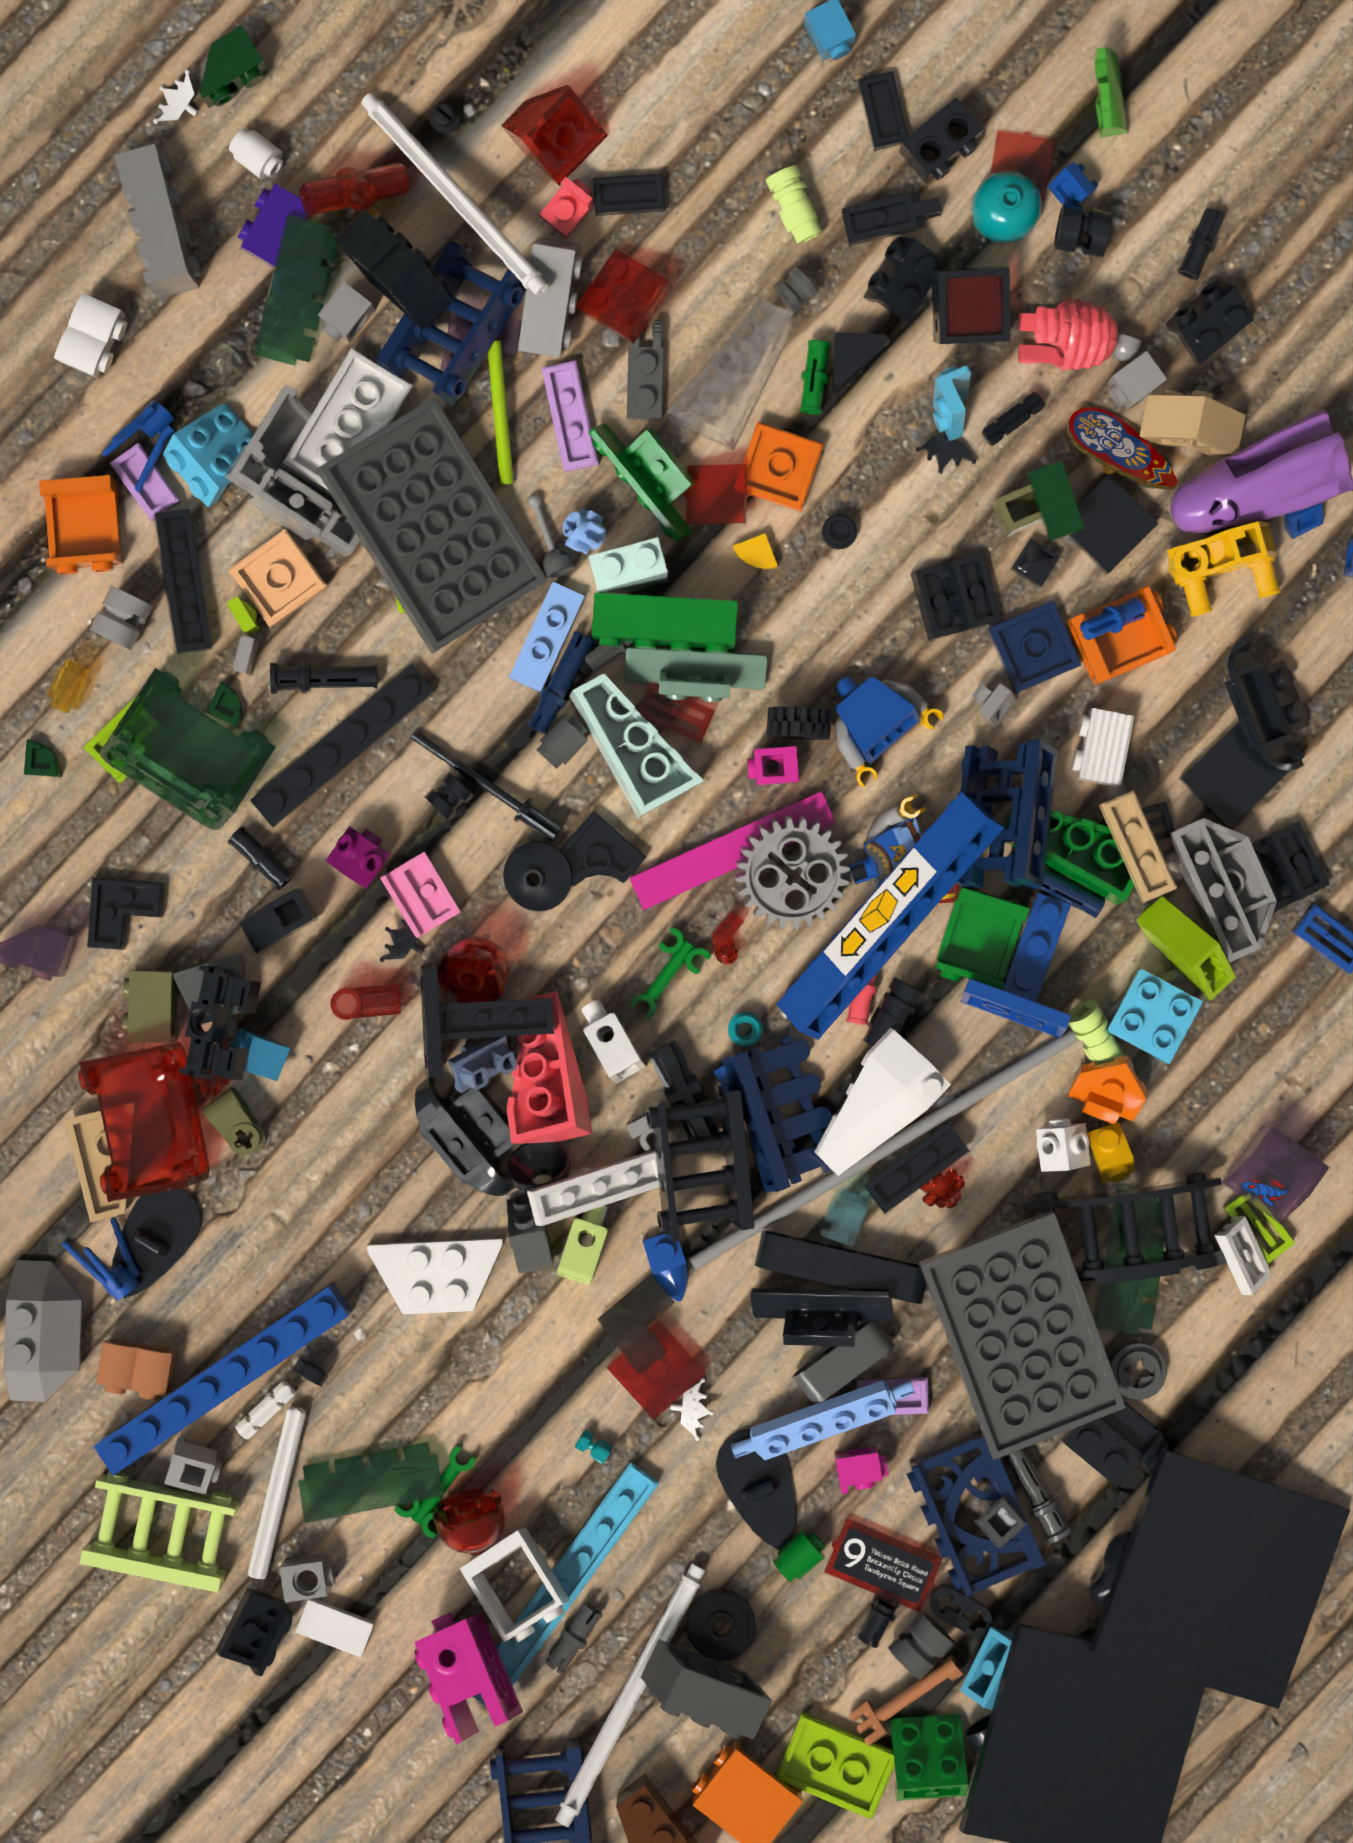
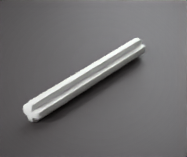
M289 1407L286 1412L248 1569V1576L252 1578L265 1579L268 1574L306 1417V1410L299 1407Z

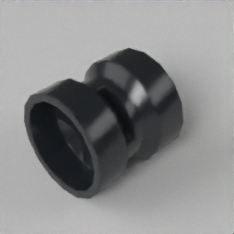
M448 772L442 778V784L437 789H431L424 797L450 821L457 814V808L462 803H468L474 795L453 774Z

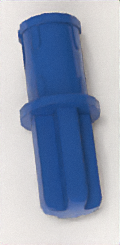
M1137 597L1131 598L1118 606H1107L1103 609L1102 614L1081 623L1080 630L1083 632V637L1091 640L1109 631L1118 633L1125 625L1143 619L1145 617L1143 613L1146 612L1145 606Z

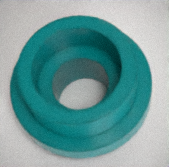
M751 1012L737 1013L728 1024L730 1039L742 1047L756 1044L763 1033L761 1020ZM743 1022H747L752 1026V1032L747 1036L741 1035L738 1031L739 1025Z

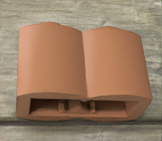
M108 1338L103 1341L96 1384L105 1386L104 1391L109 1393L125 1394L126 1389L139 1392L140 1398L160 1400L161 1395L166 1396L171 1391L177 1350Z

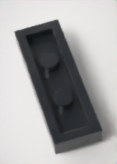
M947 1123L863 1186L886 1215L969 1153L970 1150L951 1125Z

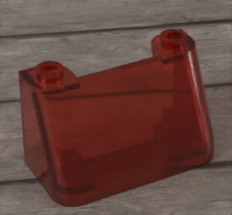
M180 1042L79 1062L78 1079L80 1086L83 1090H87L90 1095L98 1096L111 1164L107 1165L104 1173L101 1174L100 1185L103 1193L107 1195L108 1202L188 1187L205 1181L209 1177V1159L191 1075L179 1072V1068H185L187 1063V1054Z

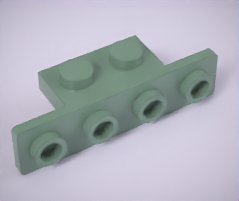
M628 646L626 649L625 680L627 682L658 683L659 694L666 695L667 698L672 700H684L687 696L701 697L702 700L707 702L722 701V698H730V688L764 689L766 684L767 655L742 652L712 653L706 652V650L677 651L670 648L643 649Z

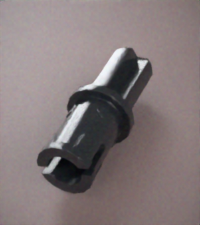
M1207 208L1202 215L1194 236L1189 237L1187 242L1190 245L1181 266L1178 268V273L1183 277L1198 280L1209 252L1214 251L1213 243L1224 220V215L1218 210Z

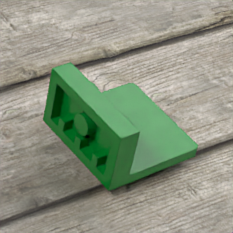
M950 1714L892 1719L890 1726L896 1775V1801L967 1796L968 1777L960 1715Z

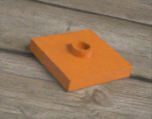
M757 421L734 490L801 512L824 444Z

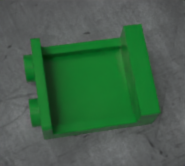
M959 886L934 962L935 968L941 970L940 976L960 982L962 976L994 988L1003 989L1005 985L1004 979L1022 923L1026 921L1030 908L1027 905L979 890Z

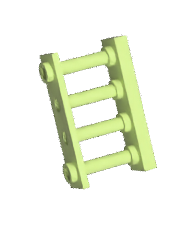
M108 1471V1474H102L96 1480L95 1488L105 1489L108 1492L98 1540H94L93 1543L89 1542L82 1549L79 1564L219 1592L224 1585L226 1570L218 1569V1565L215 1562L225 1514L234 1516L239 1510L240 1502L233 1501L232 1496L226 1493L212 1492L211 1496L131 1480L128 1479L129 1475L124 1472H118L113 1476ZM122 1493L142 1497L133 1545L128 1550L114 1548L115 1544L112 1542ZM156 1500L177 1504L167 1554H164L163 1557L149 1555V1550L146 1549ZM191 1507L211 1511L202 1560L198 1561L197 1565L183 1562L184 1558L181 1557Z

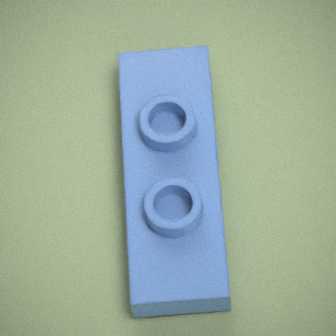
M552 582L510 673V679L538 692L544 688L585 599L584 595Z

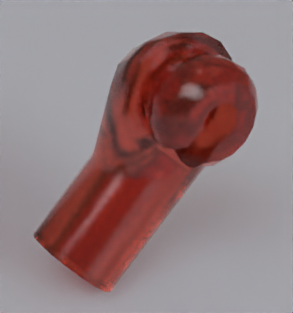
M733 911L726 916L711 936L714 956L719 962L726 965L733 964L738 959V951L735 947L733 935L745 922Z

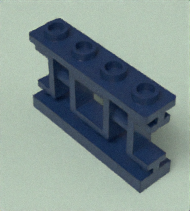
M1041 739L1028 740L1027 744L1019 743L1017 760L997 761L998 751L988 745L981 746V748L974 745H967L965 747V755L961 763V790L958 795L962 791L980 802L990 813L992 811V802L1012 801L1009 829H1003L990 844L989 857L977 858L956 882L957 885L967 889H974V887L983 888L985 870H1004L1003 881L1014 887L1023 884L1029 888H1043L1057 749ZM1013 774H1024L1022 788H1011ZM987 775H998L997 789H986ZM1005 842H1016L1015 857H1003Z

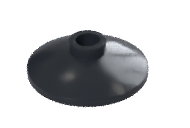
M529 842L516 848L508 857L503 872L504 884L510 897L521 907L531 911H547L562 903L569 894L572 886V869L566 856L557 847L546 842ZM530 873L538 874L540 878L539 884L531 883L529 879Z

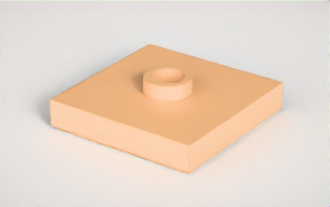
M286 529L229 569L231 575L270 628L277 625L328 588Z

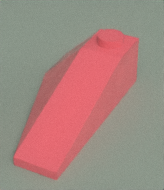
M556 991L527 998H552L554 1034L522 1035L517 1037L519 1042L517 1068L512 1071V1076L514 1077L512 1096L508 1097L507 1116L511 1143L561 1142L593 1134L585 1089L559 994Z

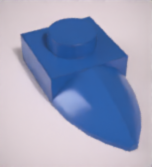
M664 1233L642 1239L652 1274H654L658 1284L670 1297L678 1302L682 1301L687 1287L688 1270L680 1240L672 1242Z

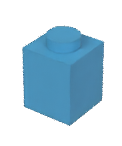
M830 0L805 13L804 25L822 61L830 57L833 60H838L852 51L851 47L854 46L856 34L839 0Z
M242 1028L239 1029L237 1036L230 1043V1046L248 1049L244 1071L278 1081L290 1051L289 1047L275 1039Z

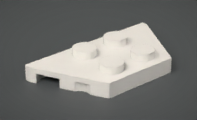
M503 1238L368 1244L367 1252L402 1314L473 1311L503 1245Z

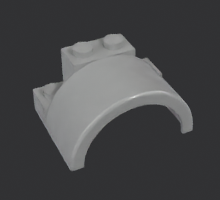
M285 385L250 442L242 447L226 473L225 478L250 494L246 500L248 503L304 540L316 537L344 557L351 555L360 539L334 498L281 467L312 415L298 400V391L289 385Z

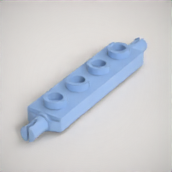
M882 1380L751 1427V1438L731 1444L736 1459L756 1451L765 1461L896 1413V1400L915 1395L911 1380L890 1387L887 1382Z

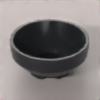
M558 1142L525 1143L510 1155L506 1165L507 1174L515 1188L527 1193L529 1190L568 1178L571 1171L570 1155L567 1149ZM540 1175L552 1177L545 1183H533V1180Z

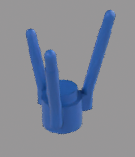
M154 400L150 402L139 416L112 437L111 444L102 451L103 456H108L139 429L151 438L156 434L160 435L135 486L137 492L142 490L166 440L174 432L169 426L174 420L173 416Z
M112 1217L110 1222L127 1265L126 1269L120 1264L110 1271L89 1247H85L83 1251L94 1265L68 1241H64L62 1246L103 1285L109 1295L112 1294L115 1300L118 1301L140 1285L135 1277L141 1274V1272L134 1264L117 1218Z

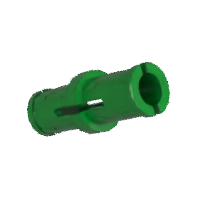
M808 340L805 371L801 372V380L804 381L801 407L799 409L801 413L811 415L822 414L824 384H827L829 375L826 374L828 351L830 348L829 342Z

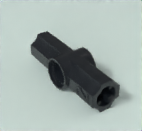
M676 1040L648 1053L664 1085L662 1089L671 1107L708 1101L695 1073H691ZM712 1116L681 1120L689 1140L718 1135L719 1129Z

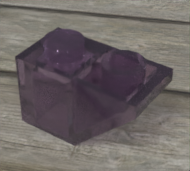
M36 925L0 942V963L15 969H19L20 964L33 968L32 975L52 981L53 976L63 977L65 975L78 937L47 925Z

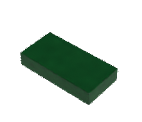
M1060 461L1027 473L1049 542L1083 531L1085 528L1063 462Z

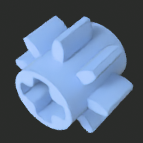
M581 508L580 512L569 514L562 527L563 534L569 537L565 545L584 554H588L589 549H598L606 537V529L600 525L604 517L584 508Z

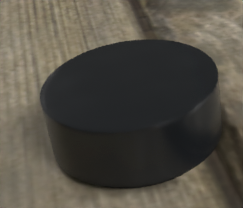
M302 1357L298 1358L292 1368L295 1372L320 1387L324 1385L329 1377L328 1373L322 1368Z

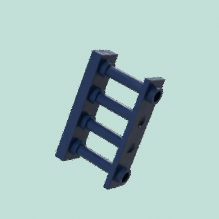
M452 240L449 241L431 271L436 270L449 285L445 288V291L452 298L453 302L446 309L474 323L468 334L461 341L435 327L444 311L423 331L404 314L377 356L376 361L402 379L407 370L410 369L436 383L432 391L446 404L454 407L459 397L466 391L467 384L515 307L521 303L526 288L509 269L500 281L472 267L476 260L460 244ZM464 279L493 293L482 311L454 297ZM427 339L455 353L445 371L416 357Z
M581 1737L568 1738L566 1750L560 1751V1755L506 1760L505 1745L497 1747L496 1758H490V1770L492 1780H498L505 1843H540L568 1839L570 1843H593L588 1796L580 1809L579 1815H575L569 1827L560 1825L514 1830L512 1810L560 1805L584 1763ZM562 1769V1773L569 1772L570 1785L564 1786V1790L510 1795L508 1775Z

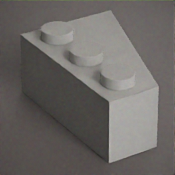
M539 237L533 243L530 264L542 274V279L549 288L541 297H536L530 289H526L518 351L560 358L564 349H570L573 328H567L569 314H575L578 293L573 292L575 279H580L583 257H579L581 244Z

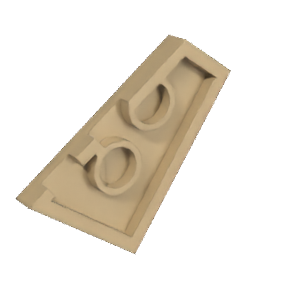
M135 1102L65 1119L90 1223L126 1213Z

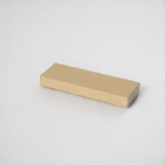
M1134 790L1099 805L1141 902H1147L1177 889Z

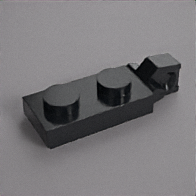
M911 193L841 209L848 246L917 231L920 228L926 227L925 220L941 216L942 212L939 197L920 201L919 194L911 195Z

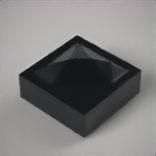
M1030 538L1010 570L1041 588L1060 556Z

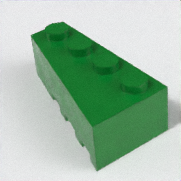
M594 593L592 638L599 640V645L620 647L621 642H633L636 648L656 649L657 644L669 645L671 650L692 651V647L706 648V652L727 653V650H735L738 601Z
M1011 807L1001 824L1004 829H1009ZM1051 810L1045 864L1115 905L1126 902L1134 884L1109 827ZM1005 842L1016 848V842Z

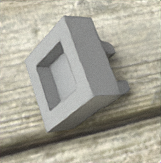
M1000 683L993 692L980 684L972 695L976 698V702L982 705L979 713L984 721L995 729L1017 701L1011 690Z
M646 1114L626 1124V1128L632 1139L640 1135V1144L647 1151L650 1149V1145L646 1137L649 1133L653 1132V1129H649Z

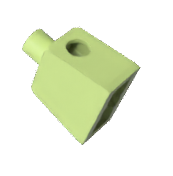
M601 1206L583 1213L582 1219L574 1218L556 1275L590 1285L608 1232L607 1228L602 1227L607 1207ZM582 1233H589L593 1236L589 1247H584L579 1243Z

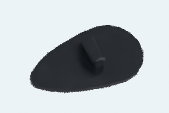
M173 1185L157 1186L146 1191L133 1206L122 1232L134 1264L141 1272V1274L135 1277L140 1285L123 1298L138 1294L155 1283L186 1253L196 1240L201 1228V1212L196 1200L186 1190ZM118 1243L112 1260L111 1270L120 1264L124 1269L127 1268Z
M750 1429L737 1431L728 1437L718 1450L716 1459L718 1478L728 1498L751 1530L765 1543L780 1550L792 1540L796 1518L792 1482L785 1455L781 1454L764 1461L755 1451L736 1459L731 1444L751 1438Z

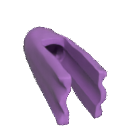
M1319 409L1242 450L1221 459L1184 482L1175 491L1171 500L1170 512L1177 527L1184 532L1208 533L1217 529L1239 527L1301 511L1348 491H1353L1351 463L1347 456L1344 439L1340 432L1332 434L1328 413L1324 409Z

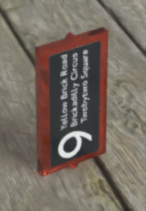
M846 1518L837 1541L832 1542L833 1550L824 1572L920 1612L929 1590L935 1587L933 1580L942 1557Z

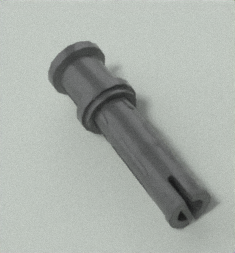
M1025 1448L1006 1455V1460L1032 1504L1030 1507L1032 1516L1039 1519L1047 1534L1046 1541L1049 1544L1054 1543L1072 1533L1076 1527L1073 1523L1067 1521L1059 1506L1060 1499L1055 1494H1050Z

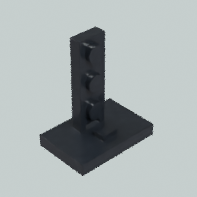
M437 968L420 969L425 1074L428 1077L443 1076L441 1040L554 1034L552 998L439 1004Z

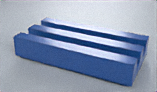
M1312 904L1308 909V913L1302 917L1301 922L1293 929L1292 933L1344 972L1351 974L1353 972V950L1314 922L1313 918L1318 916L1352 943L1353 932L1318 905ZM1308 926L1348 956L1351 961L1347 963L1304 930Z

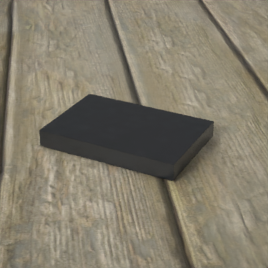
M1238 721L1179 780L1225 827L1231 829L1289 771L1271 766L1263 759L1256 747L1250 749L1241 724ZM1292 740L1283 744L1285 751L1291 758L1300 760L1306 756Z

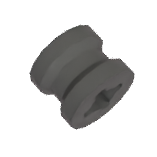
M797 267L789 271V277L785 281H778L773 286L781 300L796 313L802 308V303L807 298H813L818 294L813 283Z

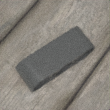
M864 1321L857 1326L855 1347L830 1346L800 1368L792 1377L812 1405L826 1400L887 1355L895 1347V1344L878 1321Z

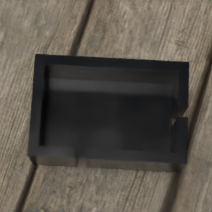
M364 209L334 240L347 256L354 261L353 263L365 278L423 331L453 302L452 298L445 291V288L449 285L436 270L430 272L429 266L432 263L420 249L416 248L412 252L413 246L399 231L393 235L395 230L381 215L375 219Z

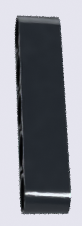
M765 1230L761 1233L754 1264L762 1269L853 1290L890 1292L893 1299L916 1304L923 1303L927 1286L920 1265Z

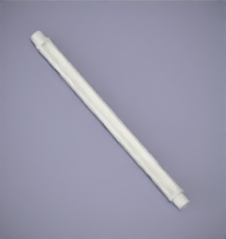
M373 93L367 94L362 100V105L368 111L369 117L384 130L494 253L504 261V264L522 282V285L526 289H530L536 297L544 295L549 286L542 279V274L516 250L506 236L405 128L402 122L387 107V104L379 100Z
M692 1563L686 1575H682L681 1581L665 1613L659 1620L569 1791L560 1803L561 1809L555 1818L560 1824L569 1827L575 1815H579L580 1809L593 1787L595 1779L601 1772L640 1695L646 1687V1684L640 1677L658 1640L670 1642L682 1616L700 1588L701 1584L699 1582L705 1570Z

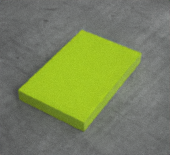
M801 1711L774 1776L785 1784L872 1820L895 1767L893 1749L877 1742L867 1746L864 1741L865 1737Z

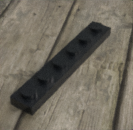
M411 664L250 800L267 822L275 828L434 694V690Z

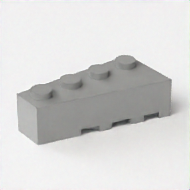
M156 144L114 155L124 197L127 203L132 205V208L128 210L130 222L136 236L140 237L142 241L137 243L136 246L139 258L146 269V272H143L146 285L158 299L199 288L196 277L202 276L196 255L190 256L187 243L192 242L187 222H181L177 209L183 208L177 187L171 188L168 175L173 174L168 154H161Z

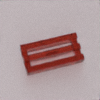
M650 683L638 712L646 721L701 743L715 710L687 698L684 700L669 699L704 714V719L700 720L653 700V694L666 699L669 698L666 695L659 694V687ZM648 706L700 727L698 734L647 713Z

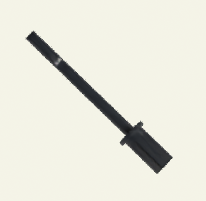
M416 731L410 736L417 744L442 761H445L449 766L517 812L514 818L515 822L522 821L551 842L556 839L563 829L561 823L533 805L531 798H528L524 804L455 756L450 755L449 752L420 732Z

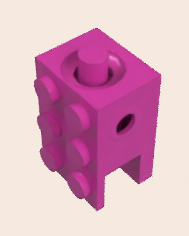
M451 1612L432 1620L435 1633L415 1641L417 1649L414 1651L419 1667L427 1672L431 1682L428 1684L429 1693L432 1700L436 1704H440L444 1714L442 1724L448 1737H453L455 1744H458L479 1732L466 1699L479 1693L482 1695L494 1727L523 1713L483 1613L476 1614L456 1624Z

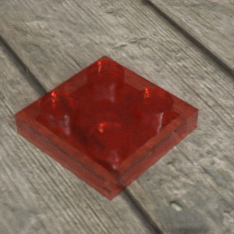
M615 249L576 305V308L580 313L634 344L672 289L673 284L669 279Z
M659 1319L607 1365V1369L653 1420L706 1373V1370Z

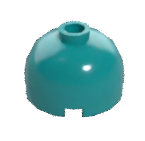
M1003 170L993 173L979 184L972 197V220L980 234L994 243L1002 244V242L1015 243L1021 241L1032 233L1040 219L1042 201L1039 189L1031 178L1019 171Z

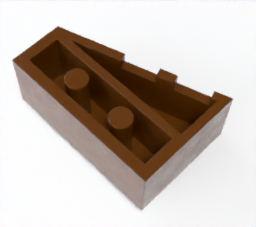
M643 1774L617 1794L616 1809L628 1843H698L646 1774Z

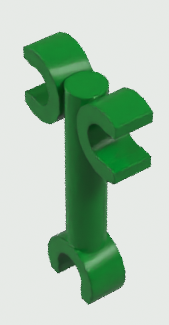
M671 927L669 930L677 937V944L675 946L668 947L662 942L658 945L663 952L674 954L646 992L635 996L630 1003V1007L633 1009L639 1001L648 1002L650 1009L645 1015L647 1020L655 1014V1002L685 961L688 970L698 974L700 970L693 966L692 958L697 954L703 955L708 960L711 957L705 949L695 948L686 940H683V935L677 928Z
M460 1444L453 1447L449 1456V1465L422 1501L415 1490L408 1489L405 1495L413 1501V1507L404 1508L398 1503L394 1508L399 1516L411 1517L416 1523L422 1525L424 1534L430 1538H435L437 1531L430 1527L429 1521L436 1518L445 1524L448 1519L446 1513L442 1510L434 1509V1507L460 1472L471 1469L476 1461L474 1454L465 1463L457 1459V1453H459L462 1447Z

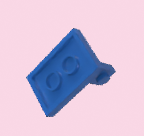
M1037 893L1004 988L1000 990L969 978L960 1002L1060 1038L1067 1029L1071 1015L1038 1004L1036 1001L1071 904Z

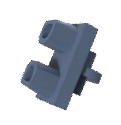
M506 1036L490 1037L477 1045L468 1042L461 1046L460 1054L448 1060L455 1077V1089L460 1093L470 1088L478 1090L486 1086L492 1076L500 1072L508 1074L517 1068L514 1053L509 1049Z

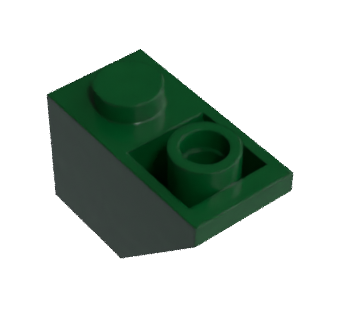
M241 25L211 43L199 92L208 108L214 105L218 107L226 104L234 97L233 93L244 86L251 88L263 80V75L268 72L264 61Z

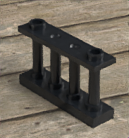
M733 1084L718 1086L719 1097H715L714 1101L665 1108V1102L658 1096H649L651 1107L646 1108V1120L649 1129H653L662 1209V1211L657 1212V1222L660 1232H664L672 1242L679 1241L678 1226L728 1218L740 1230L755 1228L741 1090ZM717 1115L718 1118H721L723 1131H719L716 1136L669 1143L668 1122ZM719 1149L722 1153L725 1152L726 1165L722 1166V1170L679 1177L672 1176L671 1157ZM724 1184L725 1187L729 1188L730 1199L726 1200L725 1204L676 1212L674 1195L676 1191Z

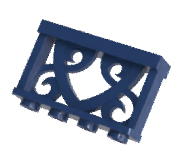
M981 1430L973 1433L968 1438L909 1462L913 1471L906 1473L914 1493L922 1491L926 1504L920 1507L928 1526L934 1523L937 1526L940 1536L934 1538L942 1558L949 1556L954 1568L948 1570L956 1591L963 1588L966 1596L970 1597L976 1592L1025 1571L1035 1570L1046 1565L1000 1458L992 1459ZM978 1447L981 1451L962 1470L951 1460ZM939 1465L951 1468L957 1475L954 1482L946 1475H938V1477L944 1480L943 1487L935 1489L930 1485L928 1476L932 1468ZM986 1477L990 1480V1487L986 1491H980L970 1481L974 1478L979 1484V1481ZM965 1488H967L972 1495L986 1501H994L1004 1497L1027 1525L1004 1546L997 1548L988 1537L973 1534L954 1523L959 1500ZM932 1498L937 1500L945 1499L942 1518H940ZM948 1535L965 1544L960 1548L957 1555ZM983 1551L990 1552L991 1562L985 1573L974 1575L966 1570L965 1560L968 1556H975L977 1558L976 1566H979L983 1561ZM1024 1551V1557L998 1568L997 1553Z

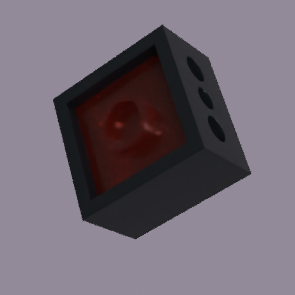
M1000 266L932 270L933 342L938 344L1010 341V268Z

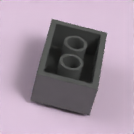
M660 1639L640 1677L649 1688L648 1693L659 1700L661 1703L660 1708L666 1713L675 1717H679L681 1713L688 1715L692 1721L706 1728H709L711 1724L718 1726L722 1732L739 1739L740 1735L751 1739L755 1738L772 1703L771 1698L746 1671Z

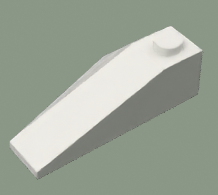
M892 1028L866 1053L861 1062V1065L864 1067L855 1084L850 1083L846 1091L848 1097L840 1112L831 1119L815 1150V1153L838 1176L927 1111L951 1085L923 1055Z

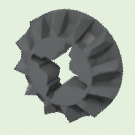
M1145 1343L1128 1344L1121 1350L1116 1351V1355L1110 1364L1120 1393L1131 1399L1142 1400L1152 1397L1162 1388L1166 1380L1167 1368L1164 1358L1155 1348ZM1141 1357L1142 1367L1152 1372V1375L1147 1373L1146 1375H1140L1134 1385V1375L1128 1372L1127 1369H1124V1367L1136 1366L1137 1361Z

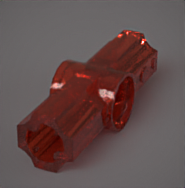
M400 162L360 171L354 167H345L338 171L335 176L303 183L302 187L299 188L300 200L305 213L309 216L348 207L356 211H363L370 208L375 201L406 195V191L409 190V178L405 166Z

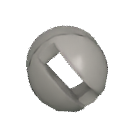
M1118 333V342L1115 351L1112 353L1113 357L1118 361H1130L1137 355L1142 341Z

